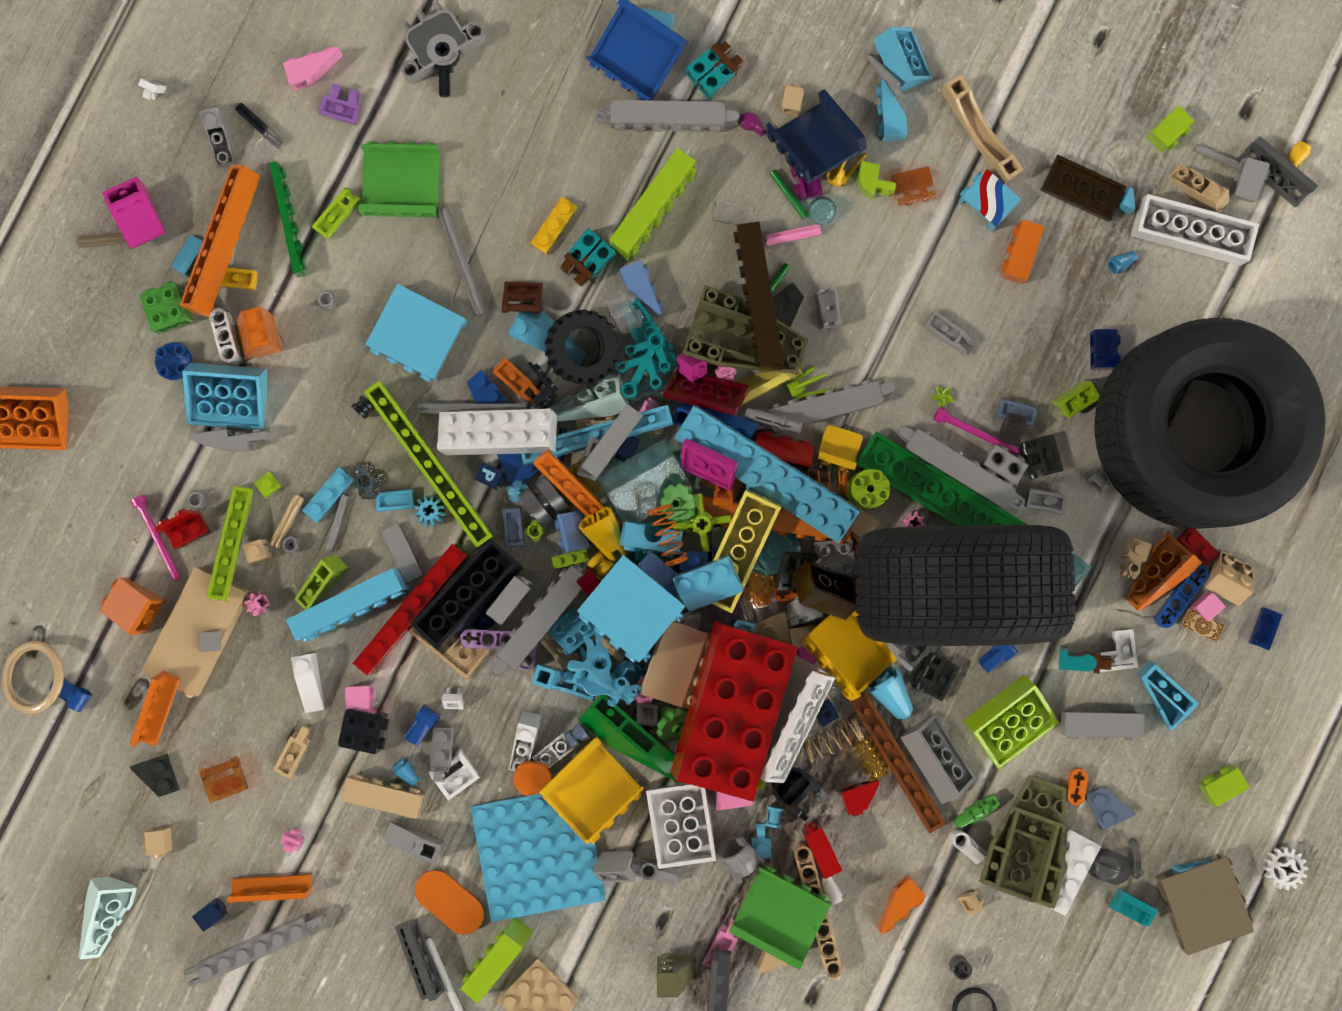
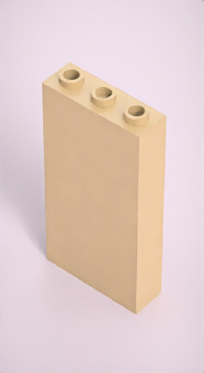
M194 567L142 669V672L146 673V676L150 679L163 670L181 678L177 689L188 698L201 694L222 652H200L199 632L221 631V648L223 650L245 607L244 602L248 600L247 595L252 593L232 582L228 602L207 599L206 596L212 572L203 567Z

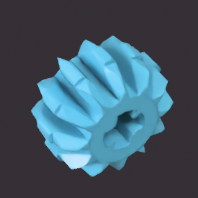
M424 495V501L421 499L417 500L421 504L420 506L414 505V509L419 510V512L414 513V516H421L417 521L418 523L424 521V526L428 527L431 522V525L435 527L436 520L440 523L443 522L439 516H446L445 512H441L442 509L446 508V505H440L442 503L441 498L436 500V495H432L429 499L428 495ZM432 505L431 509H434V513L429 514L426 512V509Z

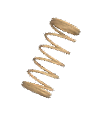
M851 718L852 725L849 721L845 722L848 737L846 736L842 728L839 725H836V733L839 743L829 729L826 730L829 746L825 742L824 738L819 733H817V741L820 748V752L814 744V742L812 741V739L808 737L807 742L806 740L804 741L803 747L806 751V754L810 762L813 763L814 758L811 751L809 740L817 750L820 757H824L819 741V736L823 740L829 752L833 754V749L830 743L828 731L832 735V737L834 738L835 742L841 750H843V747L839 737L838 728L841 730L850 746H852V741L848 731L847 723L853 729L859 741H864L862 731L856 719Z

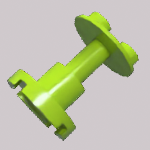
M863 470L852 476L848 481L846 498L862 510L878 507L889 498V481L879 470Z

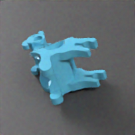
M595 632L594 636L596 639L594 644L589 635H585L583 639L586 643L587 652L584 651L583 647H580L579 653L582 662L576 660L568 662V670L576 673L565 672L563 675L564 682L582 686L586 693L591 696H610L611 698L607 701L610 706H615L620 699H624L626 705H630L635 697L638 696L637 692L642 689L641 686L638 684L631 686L630 682L622 676L615 679L614 674L609 673L612 663L608 650L601 642V635Z

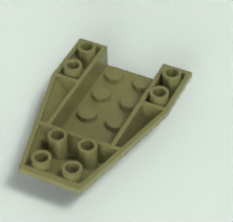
M705 285L682 354L721 367L759 370V366L755 367L754 355H757L756 348L752 349L751 337H754L753 331H749L748 319H751L750 313H746V300ZM776 319L784 365L783 370L771 372L798 374L808 338Z

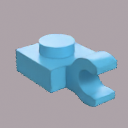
M764 823L756 824L757 837H751V846L756 850L760 858H771V837H765Z

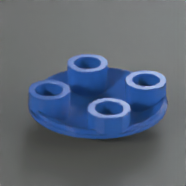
M177 342L167 343L157 348L155 366L158 374L168 380L183 378L182 371L192 363V355L189 349Z

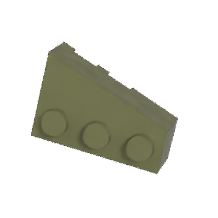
M668 953L657 956V998L678 997L685 991V986L689 987L691 981L696 980V956H673V954Z

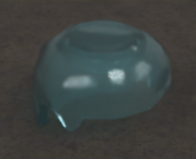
M825 196L815 198L808 208L809 218L814 224H819L820 226L831 223L837 214L835 202Z

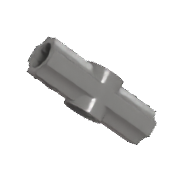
M633 857L630 864L633 872L645 880H655L672 885L676 884L679 872L678 867L658 869V864L654 860H645ZM649 865L654 868V872L647 874L643 869Z

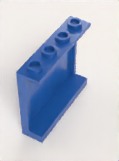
M619 0L617 11L591 56H587L586 59L590 61L589 65L599 71L601 68L606 72L605 76L609 79L620 81V86L630 92L632 89L637 93L636 97L640 100L653 101L688 40L629 0Z

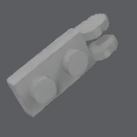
M936 310L932 312L922 326L964 356H967L969 351L958 343L962 338L970 346L976 344V341L968 336L964 330Z

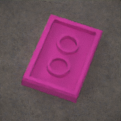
M685 439L682 443L680 468L732 491L735 485L738 462Z

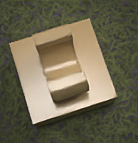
M978 890L962 893L957 897L966 914H978L984 909L982 907L984 899H978L976 896L979 893Z

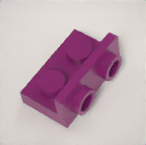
M794 166L791 167L792 177H795L797 182L794 185L796 196H800V201L823 196L820 177L807 184L803 178L800 179Z

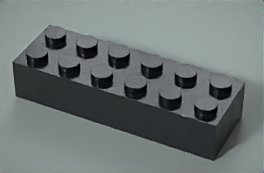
M490 538L410 625L434 648L444 654L460 637L461 633L467 630L505 589L514 576L518 575L523 567Z

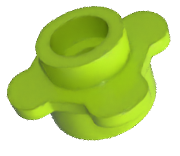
M536 519L532 520L531 524L524 529V534L529 535L533 542H539L540 537L547 533L546 527H542Z

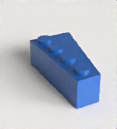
M682 402L674 413L672 421L681 427L694 405ZM700 407L748 439L751 438L759 425L757 422L738 415Z

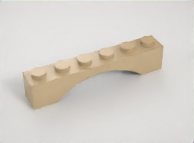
M960 74L946 83L941 91L942 95L995 176L1004 184L1018 177L1024 169L1015 155L999 141L988 126L977 106L972 90L963 76Z

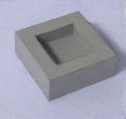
M221 631L199 632L200 652L222 651Z

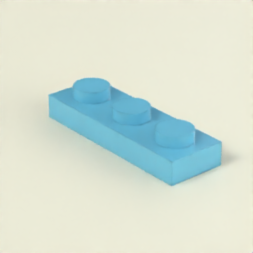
M338 467L302 511L313 521L319 523L355 479L344 469Z

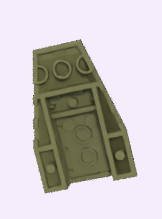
M1031 775L1028 776L989 844L979 879L980 883L1025 901L1055 909L1065 872L1064 833H1066V825L1064 823L1067 788Z

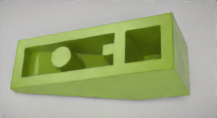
M337 555L321 559L294 599L304 610L315 606L340 581L348 566Z

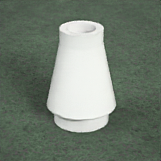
M832 877L827 879L821 878L823 894L830 898L829 901L832 902V905L842 902L843 894Z

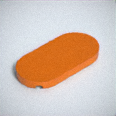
M443 870L426 871L418 879L415 886L417 900L451 930L458 934H470L481 926L484 920L482 902Z

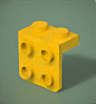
M827 425L816 461L820 462L819 465L828 468L830 466L837 467L840 472L847 470L848 474L849 471L853 472L857 464L855 461L863 439L862 435L833 425Z

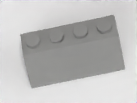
M936 713L911 727L900 737L942 804L959 798L976 780L975 775Z

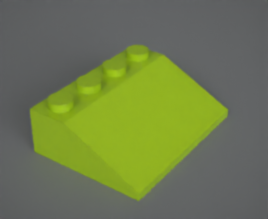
M1023 674L964 719L963 723L999 770L1057 726L1059 721L1037 686Z

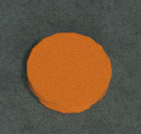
M524 761L515 769L513 777L514 786L520 793L526 796L539 794L538 792L552 779V773L548 766L541 761Z

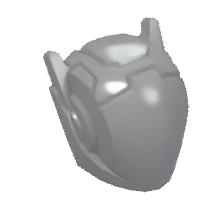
M742 837L727 838L718 845L717 852L722 865L738 884H742L741 878L748 876L755 870L758 862L760 864L764 863L756 850Z

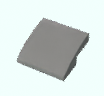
M886 643L896 659L910 672L933 648V646Z

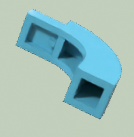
M537 665L532 684L549 690L564 691L590 701L595 700L596 696L588 695L582 686L564 682V673L570 671L548 665Z

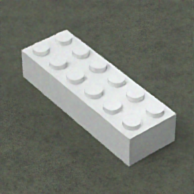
M1147 194L1140 199L1131 236L1241 266L1251 259L1259 224Z
M551 409L439 412L437 450L444 455L543 453L547 449L552 453H556L557 414Z

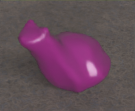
M750 112L741 114L738 122L741 128L747 131H754L760 137L766 135L767 131L761 125L756 114Z

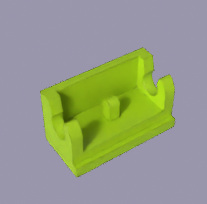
M1083 380L1052 400L1054 406H1058L1061 409L1059 413L1062 416L1071 418L1097 401L1100 395L1092 381Z

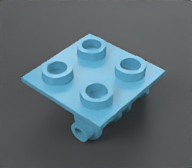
M575 607L560 617L547 632L563 648L562 651L566 656L572 655L574 651L585 644L583 639L585 635L588 634L589 638H591L596 632L594 630L596 626L591 622L586 624L578 617L580 613L577 612Z

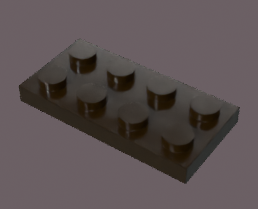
M1057 155L1040 191L1110 222L1127 186Z

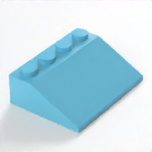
M190 363L182 371L187 424L264 429L268 387L266 368Z

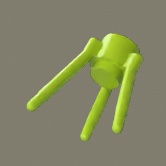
M812 366L798 377L790 380L791 383H788L787 387L792 398L797 397L801 399L813 394H825V391L832 390L824 389L803 393L806 391V385L825 377L826 373L803 382L801 379L816 369L815 366Z

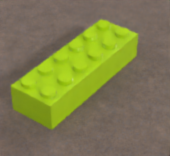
M677 147L609 239L610 247L619 256L628 262L631 258L635 259L638 256L640 246L649 241L652 236L650 234L654 228L657 229L662 223V216L672 210L674 200L676 198L679 199L683 195L685 185L691 183L696 177V160Z

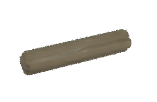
M122 233L79 236L76 240L79 248L127 244Z

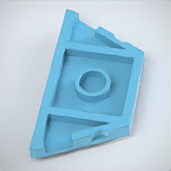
M771 530L753 570L769 579L777 575L784 551L801 552L799 538L795 537L796 534L788 533V536L777 535L776 531Z

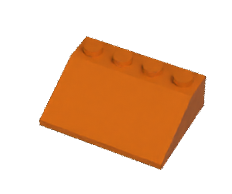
M0 386V448L66 450L69 411L66 388Z

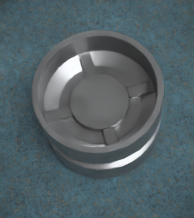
M545 475L535 482L539 490L538 494L530 487L519 494L526 511L542 527L553 520L549 511L550 508L558 514L569 508L564 498Z

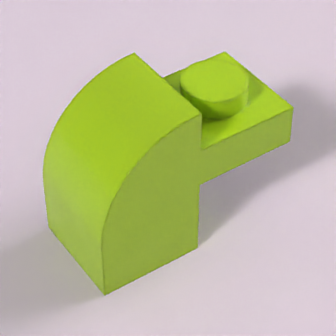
M862 161L857 176V185L860 192L870 199L873 198L875 192L884 197L893 195L896 183L878 179L881 164Z

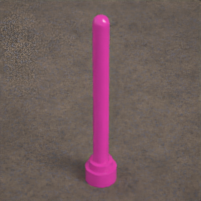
M941 406L934 415L933 420L938 423L947 422L997 446L1001 444L1009 449L1008 452L1018 454L1020 451L1018 447L951 416L947 409Z
M140 495L131 499L132 507L140 512L173 580H179L180 574L159 532L153 530L156 526L146 508L148 506L146 496Z

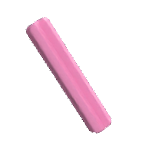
M819 224L767 234L765 235V241L767 246L813 237L821 234V228Z

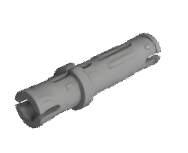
M749 406L745 413L746 419L776 426L780 430L794 431L801 434L804 424L803 421L787 418V415L780 416Z

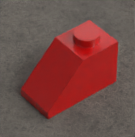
M876 778L839 790L848 815L858 816L864 813L863 810L868 809L880 785Z

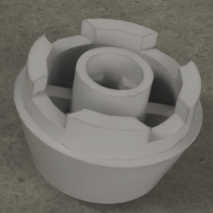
M798 596L794 598V601L787 604V621L790 622L791 627L804 626L814 620L818 621L824 618L822 612L801 605Z

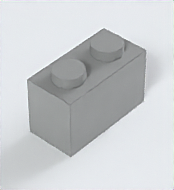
M1249 157L1241 159L1229 197L1249 203L1260 199L1263 193V182L1267 180L1270 173L1268 169L1270 164Z

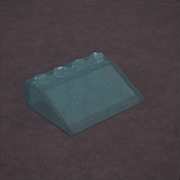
M665 438L597 477L621 521L630 523L640 522L649 516L648 510L662 506L661 499L665 497L663 492L669 485L685 483L691 486Z

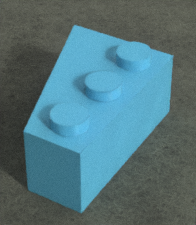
M1151 660L1138 671L1137 675L1166 727L1172 732L1199 703Z

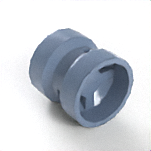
M580 722L574 726L572 731H567L564 734L566 740L574 749H577L582 741H587L591 738Z

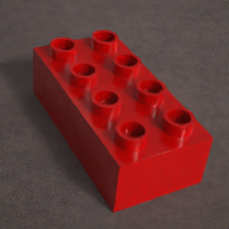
M714 621L670 771L677 781L754 801L798 646Z

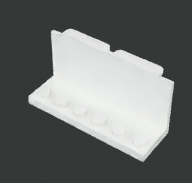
M797 655L760 777L765 782H785L836 678Z

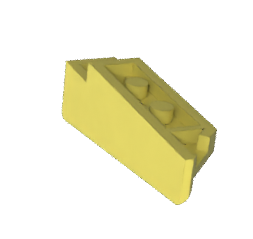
M799 369L798 374L759 372L736 380L735 382L749 385V392L742 405L801 375V369Z

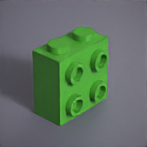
M166 282L163 284V287L157 289L150 288L145 290V293L139 295L152 332L160 334L194 322L191 312L179 306L184 291L182 286L176 282Z

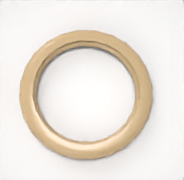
M42 641L25 642L15 648L7 658L2 671V688L7 701L16 710L25 714H36L49 708L58 698L64 682V668L59 654L49 644ZM31 650L45 653L51 660L54 670L52 688L48 696L37 704H26L20 701L15 695L12 685V673L17 660L22 654Z

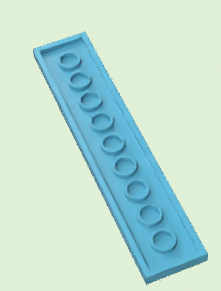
M697 405L693 406L675 436V439L681 443L688 439L737 461V479L768 499L781 504L782 508L837 543H840L861 511Z

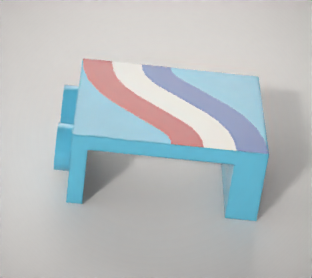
M986 169L983 174L979 172L972 179L974 184L971 187L966 186L959 194L962 197L958 202L961 204L965 201L989 222L986 227L993 231L1021 198Z

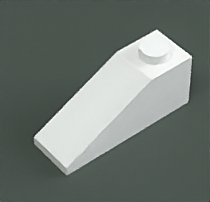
M316 653L291 657L294 678L305 713L325 710Z

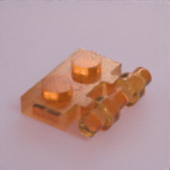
M929 166L891 175L892 182L896 183L895 195L903 193V197L897 199L898 206H910L914 202H927L929 199L936 198L935 190L927 191V187L933 185ZM918 189H919V191H920V194H916V195H911V194H910V191H914V190H918Z

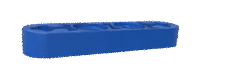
M1200 565L1189 577L1178 584L1156 613L1154 621L1157 626L1169 628L1176 622L1208 580L1209 570L1205 566ZM1196 570H1197V571L1202 570V572H1201L1202 577H1197V578H1196V576H1197ZM1187 583L1192 586V592L1188 595L1183 592V586ZM1174 599H1178L1181 603L1180 608L1177 610L1171 606ZM1161 616H1167L1168 622L1161 623L1163 621Z

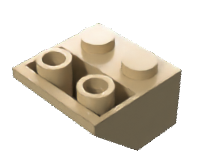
M1220 550V554L1215 558L1209 569V578L1205 582V588L1240 606L1253 593L1255 568L1249 563L1235 558L1232 554Z

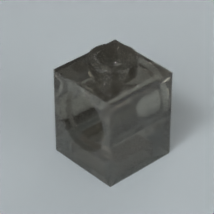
M1007 412L1000 427L999 441L1008 445L1018 446L1026 430V417Z

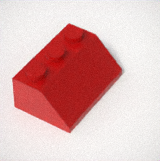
M768 431L757 433L755 443L791 466L806 470L811 467L814 446L810 445L809 441L799 439V442L791 441L792 437L780 435V438L774 437L773 433Z

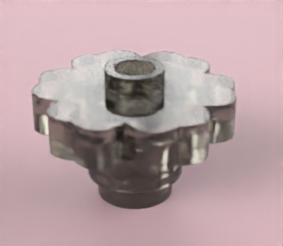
M370 461L358 462L354 467L355 474L353 475L358 493L364 500L376 499L379 495L378 488L387 484V474L384 470L375 469V466Z

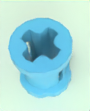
M767 805V821H765L764 825L781 828V812L784 811V808L776 805Z

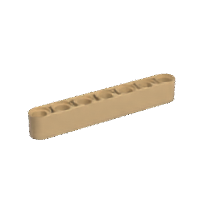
M803 842L796 844L793 853L801 883L809 887H816L818 889L816 894H819V892L823 893L810 847ZM806 849L808 853L805 857H799L798 851ZM811 868L813 872L811 875L805 876L803 875L804 869ZM827 911L821 925H826L828 928L823 933L817 932L815 937L825 973L829 978L834 979L842 974V965ZM830 944L833 946L832 949L828 952L823 951V947ZM835 963L838 965L837 968L833 971L828 970V966Z

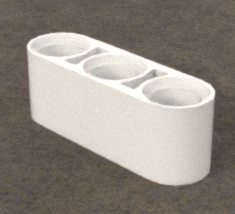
M215 308L209 317L219 356L227 363L237 364L242 359V352L233 318L227 311ZM224 314V320L218 322V317ZM228 332L229 338L223 341V335ZM233 350L234 356L228 359V353Z

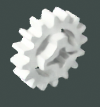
M1281 846V851L1275 847L1274 854L1267 853L1270 858L1263 860L1267 865L1262 866V869L1267 871L1264 876L1270 878L1269 883L1279 889L1283 887L1285 890H1289L1290 886L1296 889L1297 882L1303 884L1301 878H1307V875L1303 872L1308 870V867L1303 866L1307 861L1301 858V853L1295 852V849L1291 847L1287 848ZM1280 866L1287 867V868H1289L1290 870H1287V869L1285 870V869L1281 868Z

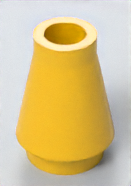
M1298 141L1297 144L1293 145L1287 160L1298 167L1311 154L1312 147L1305 142Z

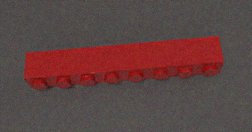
M452 543L352 664L365 675H371L411 628L410 624L441 592L470 555L458 545Z

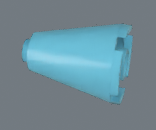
M893 664L894 668L888 666L866 689L897 719L905 720L911 716L913 707L900 668Z

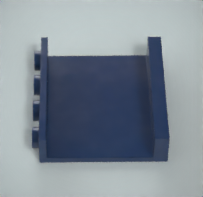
M825 89L818 93L820 100L818 105L775 130L770 122L766 124L768 129L766 135L769 141L776 144L780 155L784 154L786 156L785 158L789 166H794L800 179L803 178L807 184L867 149L865 135Z

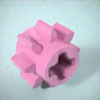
M717 366L713 370L716 377L731 381L734 380L733 375L737 374L735 368Z
M914 511L913 516L910 513H906L907 519L901 520V522L905 523V527H913L910 524V520H914V518L915 522L918 523L914 527L926 526L922 522L924 516H917V511Z
M261 591L247 595L248 600L244 602L246 611L253 613V616L266 613L267 610L265 608L270 605L268 596L262 595Z
M294 827L291 831H285L280 841V844L284 846V851L292 853L294 850H300L305 840V837L301 835L302 830Z

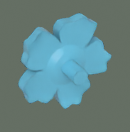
M521 480L515 481L513 486H508L507 488L510 495L509 500L512 502L521 500L519 494L529 486L525 483L522 484Z

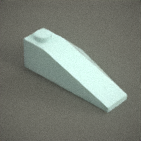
M615 370L609 372L605 378H601L591 386H583L578 394L565 397L549 407V409L557 414L558 422L613 416L621 413L626 404L629 405V402L621 391L624 385L621 375Z

